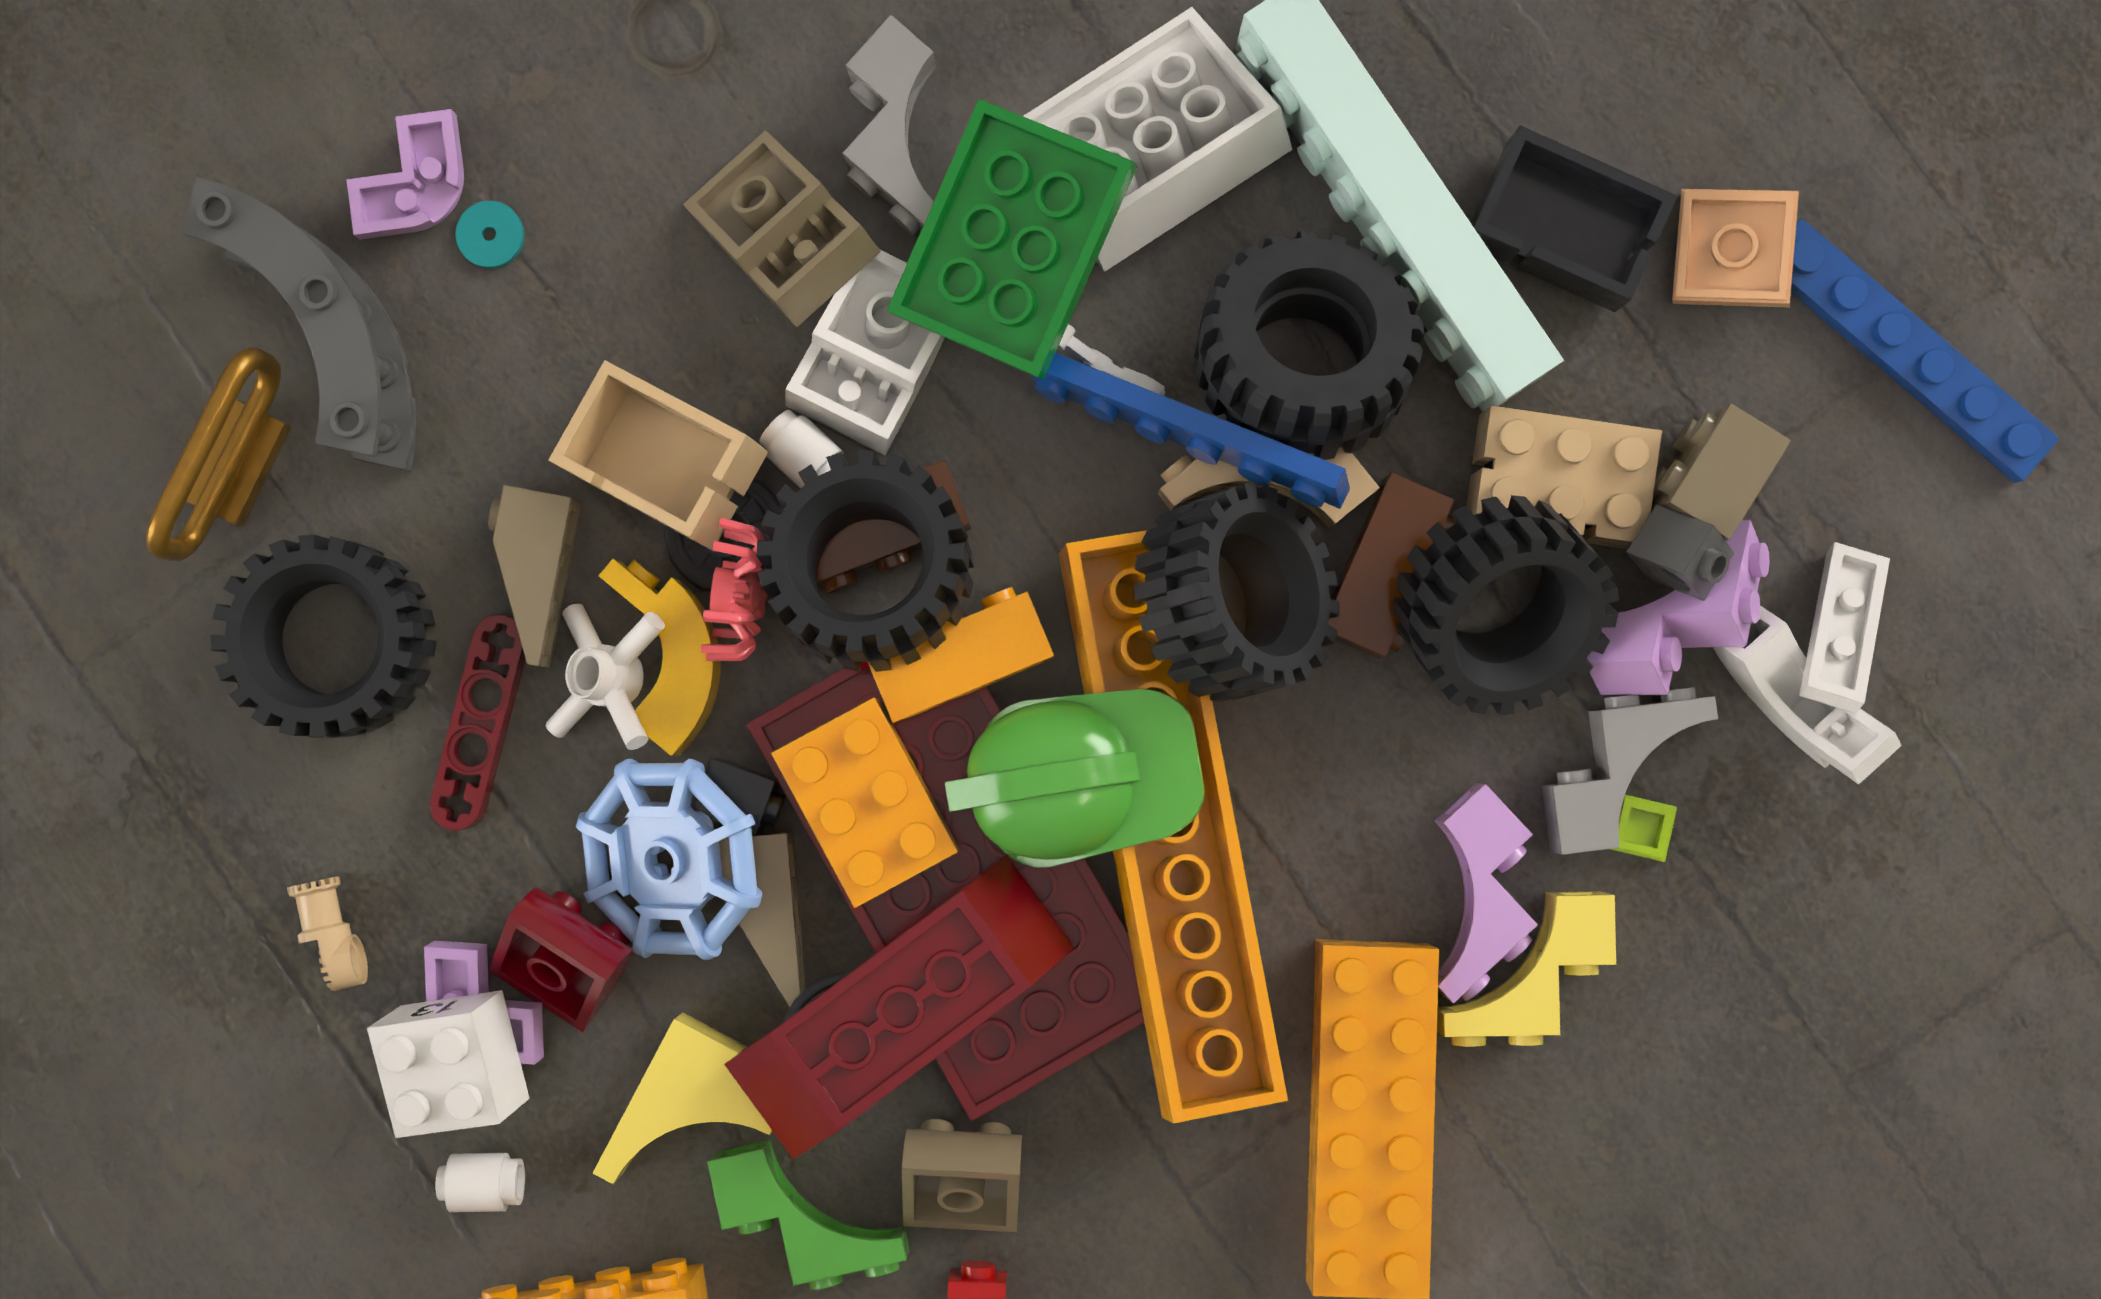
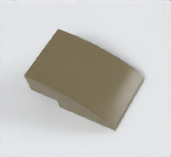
M766 130L683 204L720 247L796 327L803 323L881 252L861 224L836 202L822 183Z

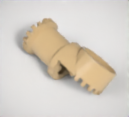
M339 876L318 880L319 886H317L315 881L310 882L311 888H309V883L288 887V895L296 899L302 932L297 935L298 942L318 941L319 955H321L319 963L323 965V968H320L321 973L327 972L328 976H324L323 979L325 982L331 981V983H327V987L331 991L365 984L368 977L367 958L361 940L357 935L351 933L350 924L342 920L336 888L341 885Z

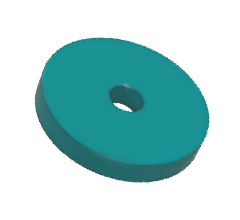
M481 201L473 204L463 212L456 226V242L459 250L467 260L481 268L496 269L508 265L519 255L524 244L525 232L519 216L510 207L501 202ZM489 229H494L496 232L495 238L490 241L485 240V232Z

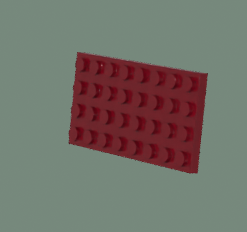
M861 662L860 672L843 668L748 722L746 725L875 953L958 893L960 888L1005 855L1074 947L1071 952L1029 989L935 1058L972 1122L1144 1023L1129 936L1085 858L1052 867H1033L1022 864L1009 857L984 834L974 817L973 809L949 812L945 782L968 778L967 767L971 751L988 724L1001 712L987 686L897 724L893 723L960 850L860 906L853 907L771 753L874 697L880 699L890 718L868 662Z

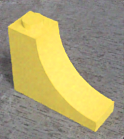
M681 1013L674 1018L593 1174L614 1184L623 1175L636 1154L651 1141L667 1132L696 1123L727 1122L740 1124L770 1135L772 1129L724 1065L748 1046L685 1013Z

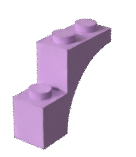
M1742 520L1731 539L1726 541L1734 555L1730 559L1725 576L1713 586L1704 601L1674 590L1652 603L1618 613L1616 627L1602 628L1601 631L1610 640V643L1603 654L1591 651L1587 657L1593 665L1590 674L1601 695H1667L1672 673L1678 671L1681 666L1682 648L1746 647L1751 623H1757L1760 617V597L1758 593L1760 577L1767 576L1770 563L1768 547L1766 543L1759 542L1751 520Z
M1483 783L1472 785L1435 820L1453 847L1460 865L1464 884V912L1460 931L1448 958L1438 970V991L1452 1003H1455L1460 997L1468 1001L1477 995L1490 981V977L1486 973L1502 958L1506 962H1510L1520 955L1532 941L1528 934L1538 925L1491 875L1496 868L1503 873L1514 866L1527 852V849L1522 844L1533 834L1496 794Z

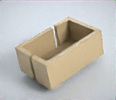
M604 360L548 461L713 551L714 541L719 542L725 530L719 527L720 517L731 520L738 507L729 501L734 492L742 496L745 495L768 451L746 434Z
M1490 406L1479 414L1472 465L1484 466L1492 460L1493 465L1492 469L1481 468L1470 475L1466 505L1475 515L1482 512L1481 500L1496 496L1506 508H1508L1511 495L1525 496L1534 507L1538 500L1551 505L1558 514L1562 513L1587 543L1628 549L1651 514L1662 430ZM1585 525L1593 526L1588 529H1585Z

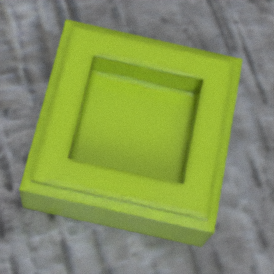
M1625 795L1619 816V848L1610 850L1665 862L1677 807Z

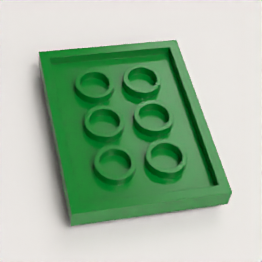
M978 99L887 308V312L1044 380L1138 166L1132 160Z

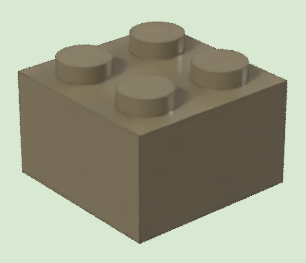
M1732 403L1713 413L1706 411L1698 422L1691 419L1679 433L1673 444V448L1678 450L1679 453L1669 469L1662 466L1656 472L1651 512L1656 504L1714 525L1725 541L1730 540L1791 440Z

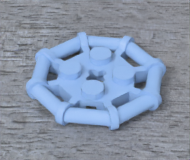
M626 759L615 766L613 778L588 811L581 812L578 816L576 828L582 832L588 891L583 894L587 903L594 902L633 943L634 953L644 958H648L652 954L698 955L703 960H710L719 956L722 951L723 942L749 910L760 905L763 896L762 891L757 887L751 830V826L756 823L752 815H745L704 773V765L694 759H688L684 763H638L636 760ZM645 786H673L670 802H651ZM693 795L723 825L722 827L714 830L713 822L708 815L692 809L690 805ZM625 800L629 812L624 818L628 819L622 826L617 827L612 824L610 818ZM728 837L733 881L722 876L719 841ZM606 844L609 846L612 880L609 877ZM665 849L670 853L674 862L671 874H668L667 866L663 863H658L657 854L665 851ZM618 890L623 897L630 894L640 904L634 907L640 914V918L615 891ZM715 896L727 901L713 920L707 924L701 912L705 904ZM660 920H680L685 932L662 931L659 927Z

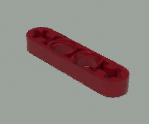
M506 615L486 617L477 625L472 636L430 798V811L433 819L441 827L448 830H465L474 827L483 819L487 811L526 660L513 617ZM503 624L507 625L506 635L515 638L512 649H502L497 664L509 666L507 676L494 670H479L481 660L493 663L496 646L488 643V636L490 632L499 633ZM484 679L494 680L500 686L502 692L499 705L488 712L480 710L474 704L472 698L475 685ZM471 733L481 736L486 741L488 747L485 760L476 766L465 764L460 759L458 753L461 740ZM454 770L462 775H480L479 785L470 782L465 787L464 800L472 803L470 813H462L458 816L457 820L453 819L454 809L446 806V799L449 796H457L459 794L463 779L452 780V771Z

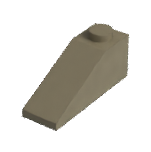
M503 485L501 498L495 497L490 508L489 530L494 531L493 544L526 662L529 665L551 668L582 503L571 497Z
M793 831L752 835L757 887L762 891L763 896L760 905L757 908H751L739 925L790 1007L793 1001L806 989ZM728 837L719 841L722 876L733 881Z

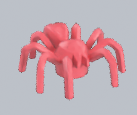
M720 517L719 527L725 529L724 538L754 545L755 547L750 549L748 547L714 541L713 551L742 558L737 563L723 560L722 568H715L710 595V611L704 610L703 621L726 623L733 627L713 628L712 637L741 639L742 641L735 645L702 644L701 653H707L706 661H743L755 651L756 643L753 636L758 635L761 631L759 625L754 620L763 618L765 614V603L768 594L762 588L758 571L765 569L760 568L763 564L757 558L756 553L757 540H767L760 530L752 525Z

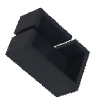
M1520 125L1505 145L1471 224L1495 259L1508 264L1514 256L1520 257L1522 260L1518 266L1519 270L1616 312L1632 299L1652 255L1647 250L1657 243L1678 196Z

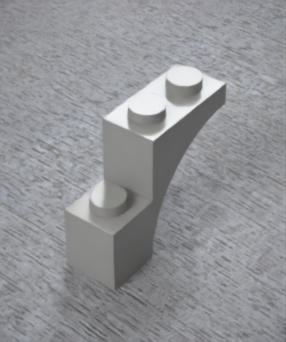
M890 15L846 64L850 81L853 83L849 87L851 93L871 111L874 112L879 106L882 110L848 146L843 155L847 166L851 169L846 175L847 178L867 197L872 198L876 193L882 196L893 206L888 212L889 215L904 230L914 235L918 230H922L934 201L923 189L910 162L908 133L914 104L926 80L936 69L934 52L896 18Z
M1695 687L1669 690L1667 695H1661L1662 702L1640 705L1639 695L1604 698L1605 709L1588 711L1597 778L1592 779L1591 769L1557 772L1558 783L1541 785L1550 852L1564 855L1619 848V816L1626 790L1633 775L1647 756L1675 733L1702 722L1717 720L1715 696L1697 698Z

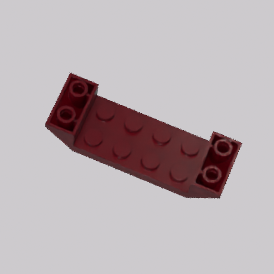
M1006 855L775 1029L769 1030L724 1064L793 1159L841 1130L1029 989L1074 949Z

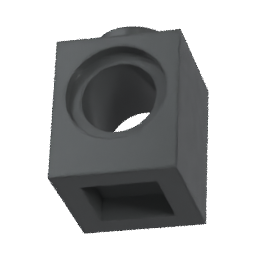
M1657 504L1626 551L1647 579L1702 601L1706 599L1713 586L1725 576L1730 559L1734 555V552L1714 525Z

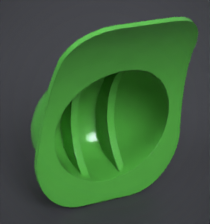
M1146 689L1026 700L1010 705L992 719L976 741L968 760V778L945 782L949 812L973 809L974 817L979 827L992 842L997 844L1012 859L1033 867L1057 866L1167 838L1181 831L1192 822L1200 812L1204 802L1205 791L1195 728L1189 711L1181 702L1173 697Z

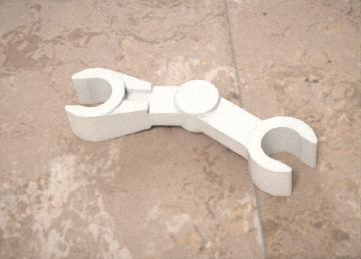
M1068 324L1058 346L1059 350L1064 351L1066 348L1083 360V364L1160 395H1165V387L1159 382L1124 367L1122 369L1116 366L1106 355L1089 348L1075 338L1073 335L1076 331Z

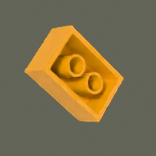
M874 697L771 753L854 908L960 850L879 698Z

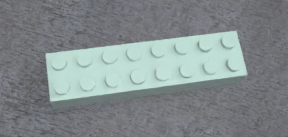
M1265 0L1245 13L1236 44L1238 53L1235 56L1281 107L1286 128L1289 127L1301 144L1297 151L1303 164L1313 176L1318 174L1323 176L1333 191L1329 194V199L1337 214L1346 223L1352 220L1363 235L1364 239L1360 241L1361 247L1364 245L1377 253L1376 261L1380 265L1391 264L1402 276L1399 287L1401 289L1408 287L1413 292L1418 303L1415 313L1420 316L1424 327L1427 329V332L1424 333V340L1433 355L1440 362L1447 359L1459 378L1455 380V385L1464 401L1473 409L1479 406L1482 412L1490 406H1500L1562 363L1564 359L1320 1Z

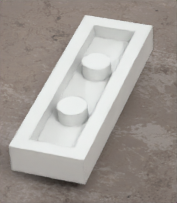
M1834 542L1827 551L1799 696L1853 713H1857L1865 703L1890 558Z

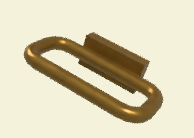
M256 347L245 348L234 355L221 373L147 525L146 546L148 551L156 558L170 561H180L188 558L203 543L216 516L234 525L243 527L292 427L267 415L281 380L280 364L272 354ZM254 371L257 373L256 381L244 404L236 399L247 378ZM186 501L195 505L182 531L176 538H171L174 525Z

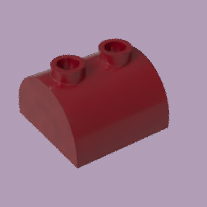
M536 887L508 915L488 971L535 1002L542 1003L544 1008L583 1033L616 987L632 959L634 950L627 946L629 939L616 925L604 922L598 927L581 916V906L571 895L556 891L551 896Z

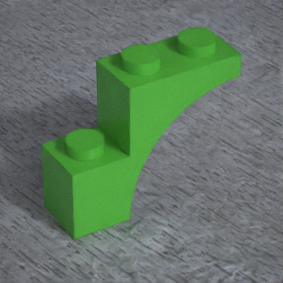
M771 1139L716 1151L707 1161L721 1229L724 1230L738 1226L739 1234H750L772 1227V1219L779 1218L793 1286L809 1282L811 1290L824 1289L843 1282L844 1274L865 1270L866 1277L882 1276L898 1270V1262L907 1260L910 1246L905 1226L894 1228L860 1227L842 1222L821 1212L802 1197L789 1182L775 1156Z

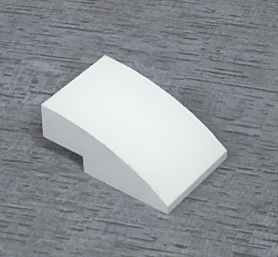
M880 250L881 252L832 297L812 333L811 345L785 389V406L886 455L945 337L887 312V308L907 263Z

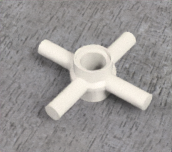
M582 604L568 606L564 609L562 615L579 648L571 655L565 673L566 684L572 695L546 722L548 731L555 737L562 738L593 705L608 708L627 749L634 750L642 747L647 743L648 737L631 704L638 696L644 678L643 667L637 657L665 628L663 620L657 614L647 612L617 646L602 645Z

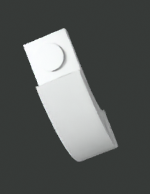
M1760 606L1758 622L1751 623L1746 647H1713L1734 680L1770 721L1824 768L1831 764L1859 785L1902 746L1894 731L1862 709H1859L1857 713H1853L1799 696L1806 657L1799 648L1787 623L1762 606Z

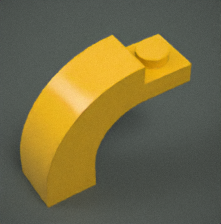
M612 559L599 574V577L644 615L647 612H653L665 624V628L659 633L663 651L662 668L659 678L651 692L637 707L635 712L646 735L670 756H681L704 727L716 701L720 683L721 661H706L707 653H701L702 644H718L717 637H712L714 627L712 622L703 621L704 607L692 591L680 580L671 577L660 592H658L655 587L661 580L637 560L633 559L627 566L621 561Z

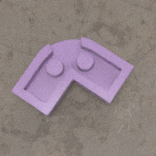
M451 109L395 116L402 172L346 179L353 235L358 239L423 231L437 225L453 211L463 190L464 168L457 115Z
M433 941L424 947L426 1002L489 992L487 944ZM505 1000L521 1064L535 1065L544 1058L542 1003Z

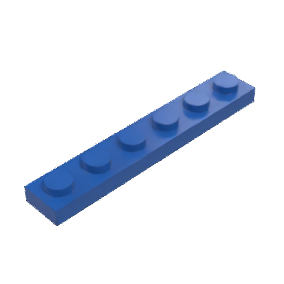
M1803 218L1797 221L1791 292L2014 483L2024 481L2060 438Z
M1055 353L1044 380L1030 375L1035 384V390L1049 400L1065 403L1066 399H1070L1084 405L1086 412L1103 422L1113 424L1116 419L1134 425L1137 433L1152 442L1165 444L1168 439L1186 446V451L1191 456L1204 463L1216 465L1218 460L1238 467L1239 474L1251 482L1262 486H1269L1272 481L1291 489L1290 493L1296 499L1310 506L1322 507L1324 503L1341 509L1350 491L1346 468Z

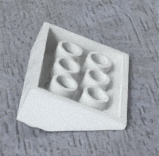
M1190 7L1023 116L1132 160L1138 166L1096 260L1104 272L1293 150L1281 107L1193 7Z

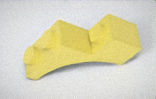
M1601 891L1545 892L1544 912L1539 933L1523 963L1506 981L1487 994L1465 1003L1437 1007V1031L1444 1037H1451L1452 1045L1463 1047L1485 1046L1486 1036H1508V1042L1511 1045L1535 1046L1543 1044V1035H1560L1559 965H1564V974L1579 976L1598 975L1599 965H1616L1615 895Z

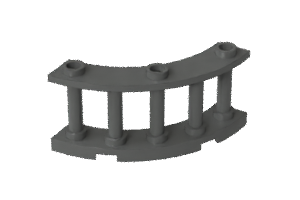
M196 177L183 234L221 247L226 250L224 258L259 271L280 292L304 330L312 351L319 388V422L315 443L350 451V458L411 472L416 445L415 398L412 397L411 383L407 370L409 363L398 332L381 301L367 282L346 260L319 239L296 226L284 215L241 191L221 183Z

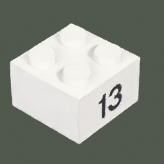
M502 990L401 1005L367 1028L395 1138L500 1124L530 1099Z

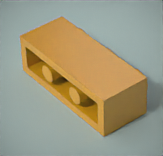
M1013 587L983 598L981 602L984 610L964 618L962 616L957 626L946 621L941 627L946 640L936 649L932 647L928 640L916 647L922 659L906 665L902 656L899 655L890 658L892 670L875 672L868 662L892 723L897 724L1053 659L1054 654L1028 592L1016 596Z

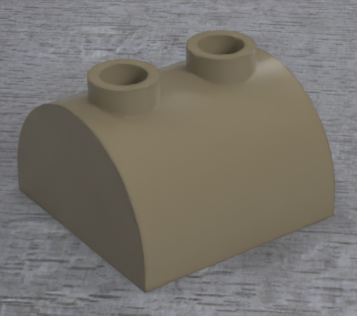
M941 1119L927 1120L921 1124L920 1129L907 1128L902 1159L903 1226L1017 1232L1022 1135L1011 1134L1008 1126L997 1122L984 1123L978 1127L977 1132L954 1131V1126L950 1122Z

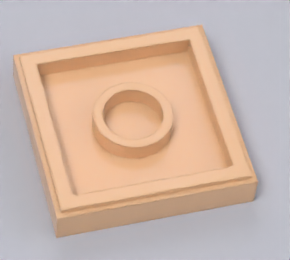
M1681 189L1672 296L1673 304L1790 308L1799 191Z

